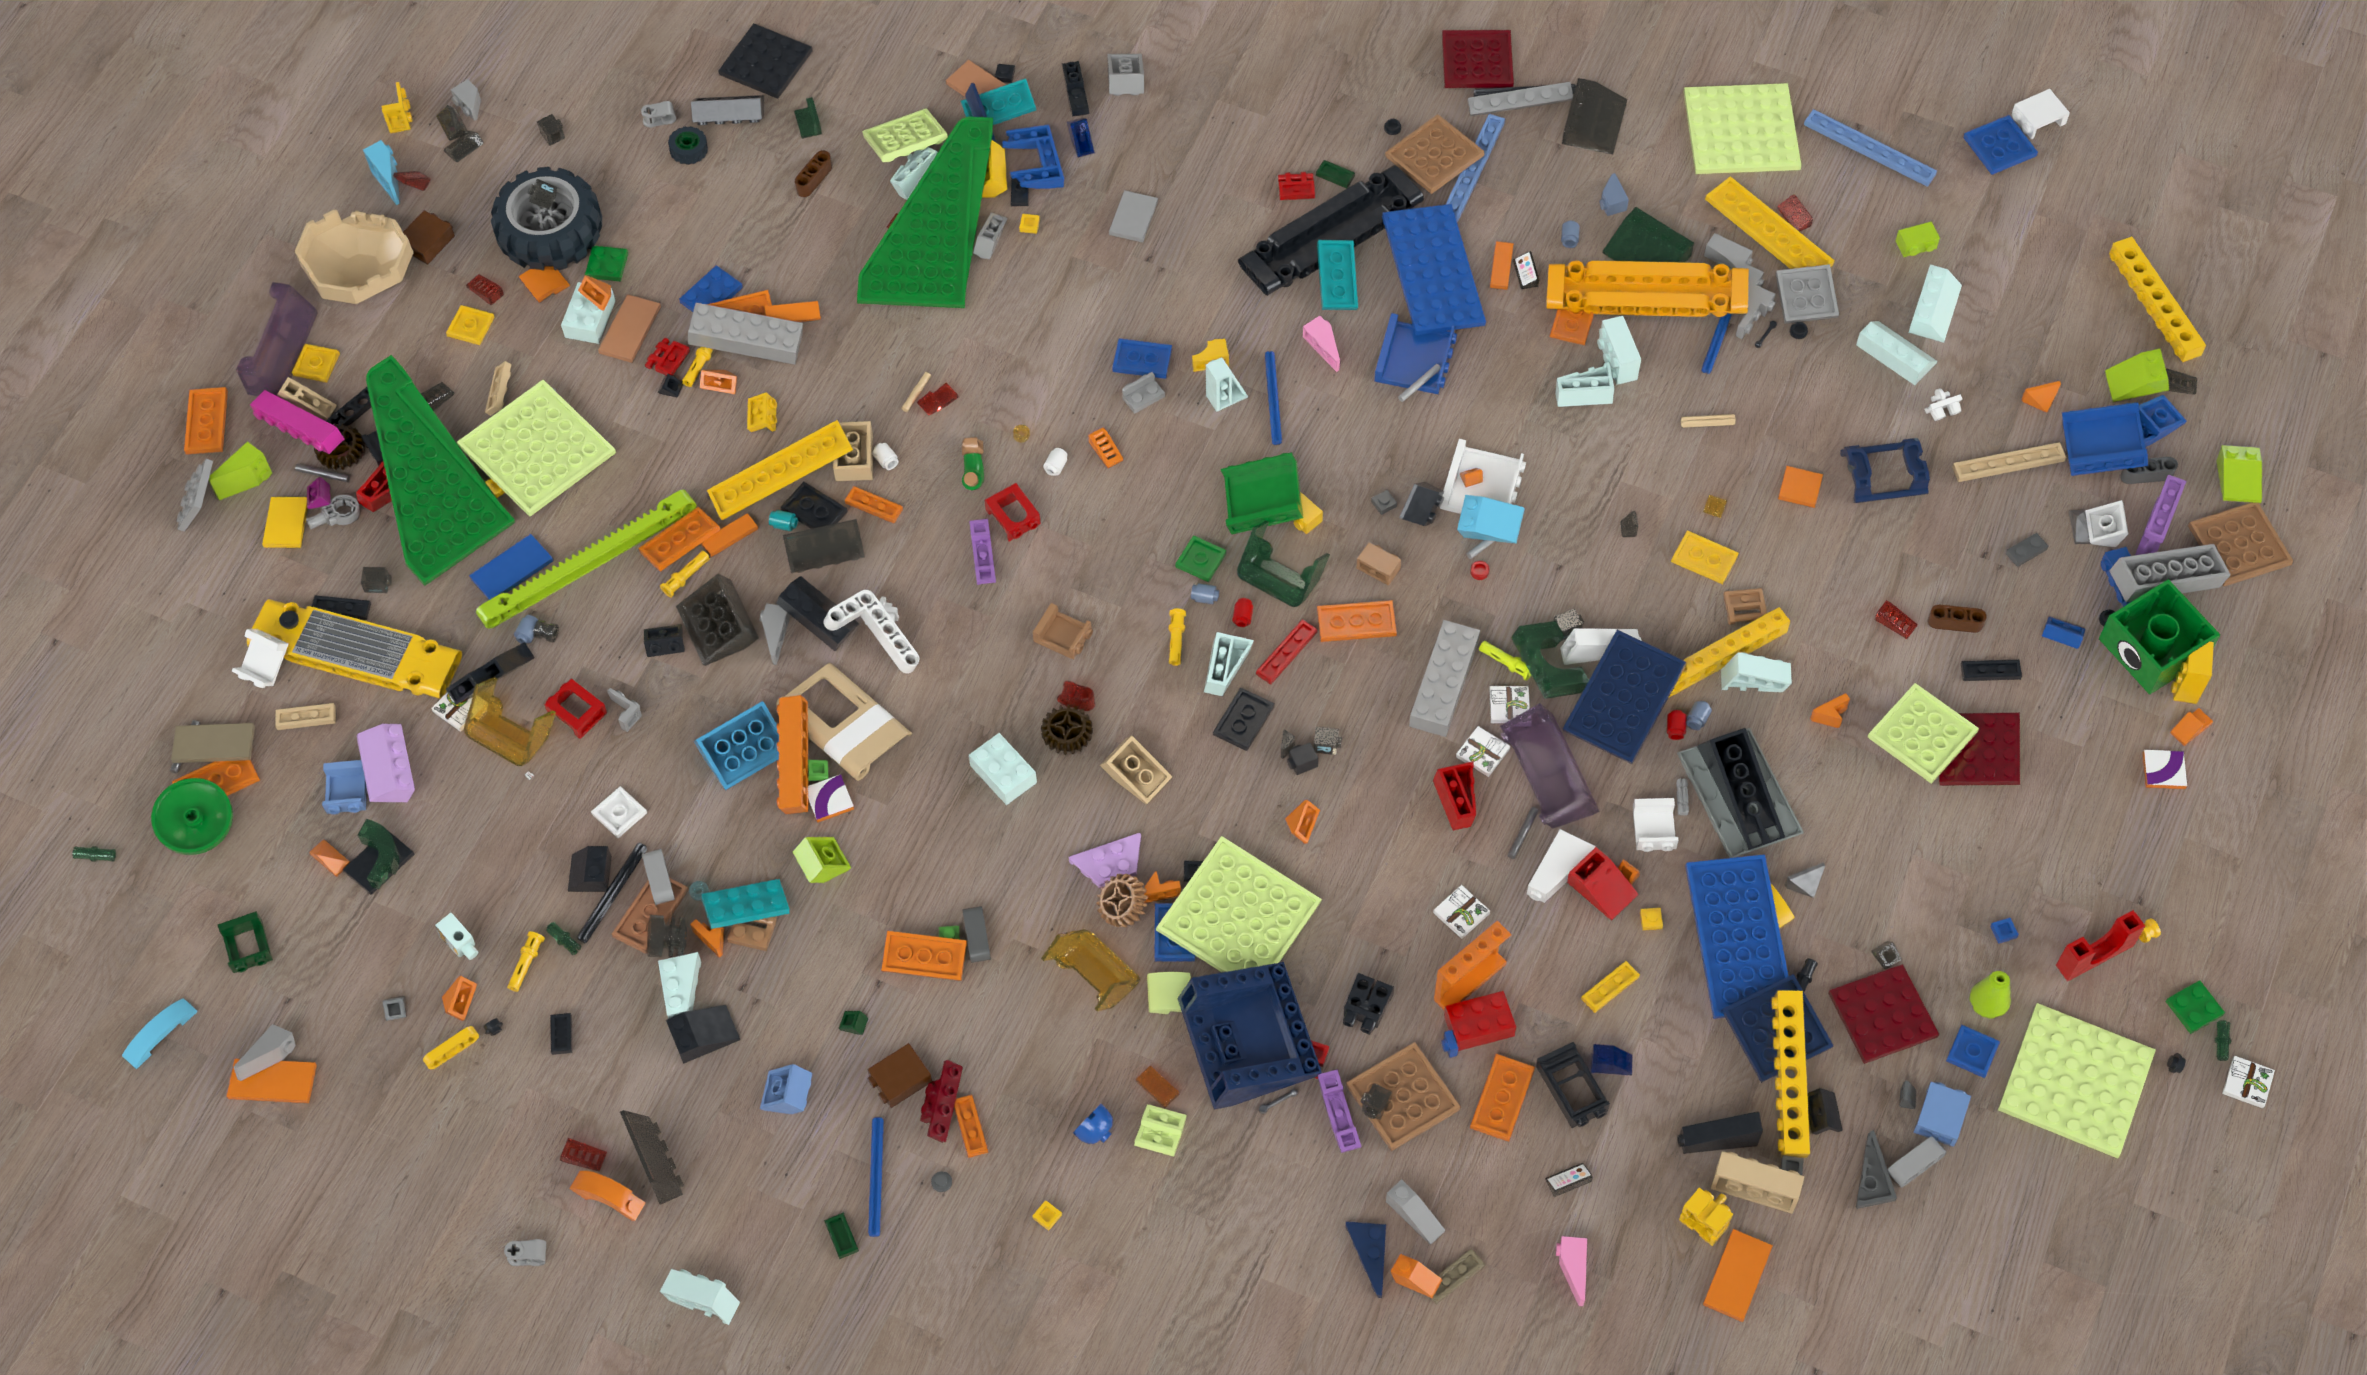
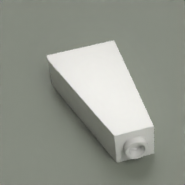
M1574 628L1560 648L1564 665L1600 660L1617 629ZM1618 629L1641 640L1637 629Z
M1560 829L1530 881L1527 895L1535 901L1545 903L1567 882L1569 872L1596 846Z

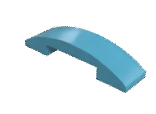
M184 998L171 1004L141 1029L127 1046L122 1057L137 1069L152 1055L150 1051L179 1023L183 1026L198 1011Z

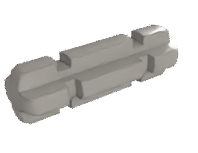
M1677 779L1678 815L1686 816L1689 812L1688 782L1686 779Z

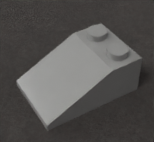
M1107 54L1109 94L1116 96L1122 94H1144L1142 54Z

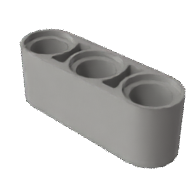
M662 849L642 854L655 905L675 900Z
M1931 1136L1895 1162L1888 1169V1173L1902 1188L1937 1163L1947 1152Z

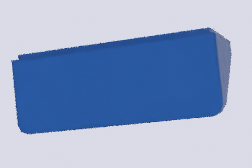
M2048 617L2042 636L2078 649L2086 629L2053 617Z

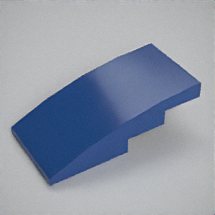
M2164 395L2139 405L2145 448L2187 422Z

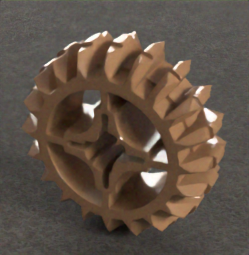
M1129 874L1110 876V881H1104L1105 887H1099L1102 893L1097 895L1100 901L1096 904L1101 907L1097 911L1102 914L1101 918L1103 920H1106L1108 924L1114 927L1125 928L1128 925H1134V920L1139 921V915L1145 914L1143 907H1147L1144 901L1148 897L1144 894L1147 890L1143 888V883L1138 881L1137 877ZM1127 886L1129 887L1132 896L1130 895L1129 890H1127Z

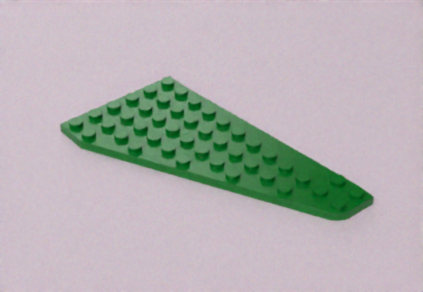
M965 117L955 125L859 273L857 304L965 308L966 288L992 141L993 118Z
M390 355L368 371L366 383L405 564L418 580L426 586L513 525L515 519L496 499L416 388L404 368Z

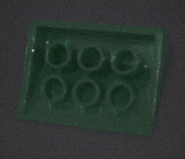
M1635 207L1623 220L1602 253L1614 261L1685 263L1692 256L1694 242Z

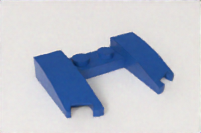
M1049 125L1006 131L1009 139L1008 142H1002L1003 148L1037 149L1042 166L1041 168L1010 172V176L1013 179L1016 178L1020 182L1021 187L1035 189L1064 187V175Z

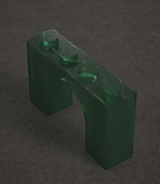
M1556 621L1519 626L1511 637L1544 699L1580 694L1589 681L1582 667L1559 669L1550 665L1543 658L1540 650L1556 647L1564 637Z

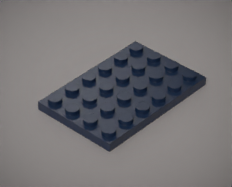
M1617 629L1566 721L1563 731L1633 764L1687 663Z

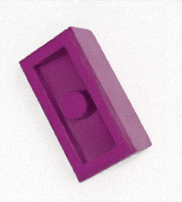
M318 477L307 486L308 509L327 506L331 503L330 484L321 477Z

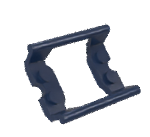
M1918 438L1903 439L1902 442L1866 447H1860L1859 445L1847 446L1840 450L1841 457L1846 456L1848 464L1855 467L1852 470V478L1855 485L1854 503L1928 494L1929 470L1926 461L1919 458L1923 453L1920 440ZM1903 449L1902 455L1907 471L1913 476L1910 488L1872 494L1870 481L1872 470L1867 454Z

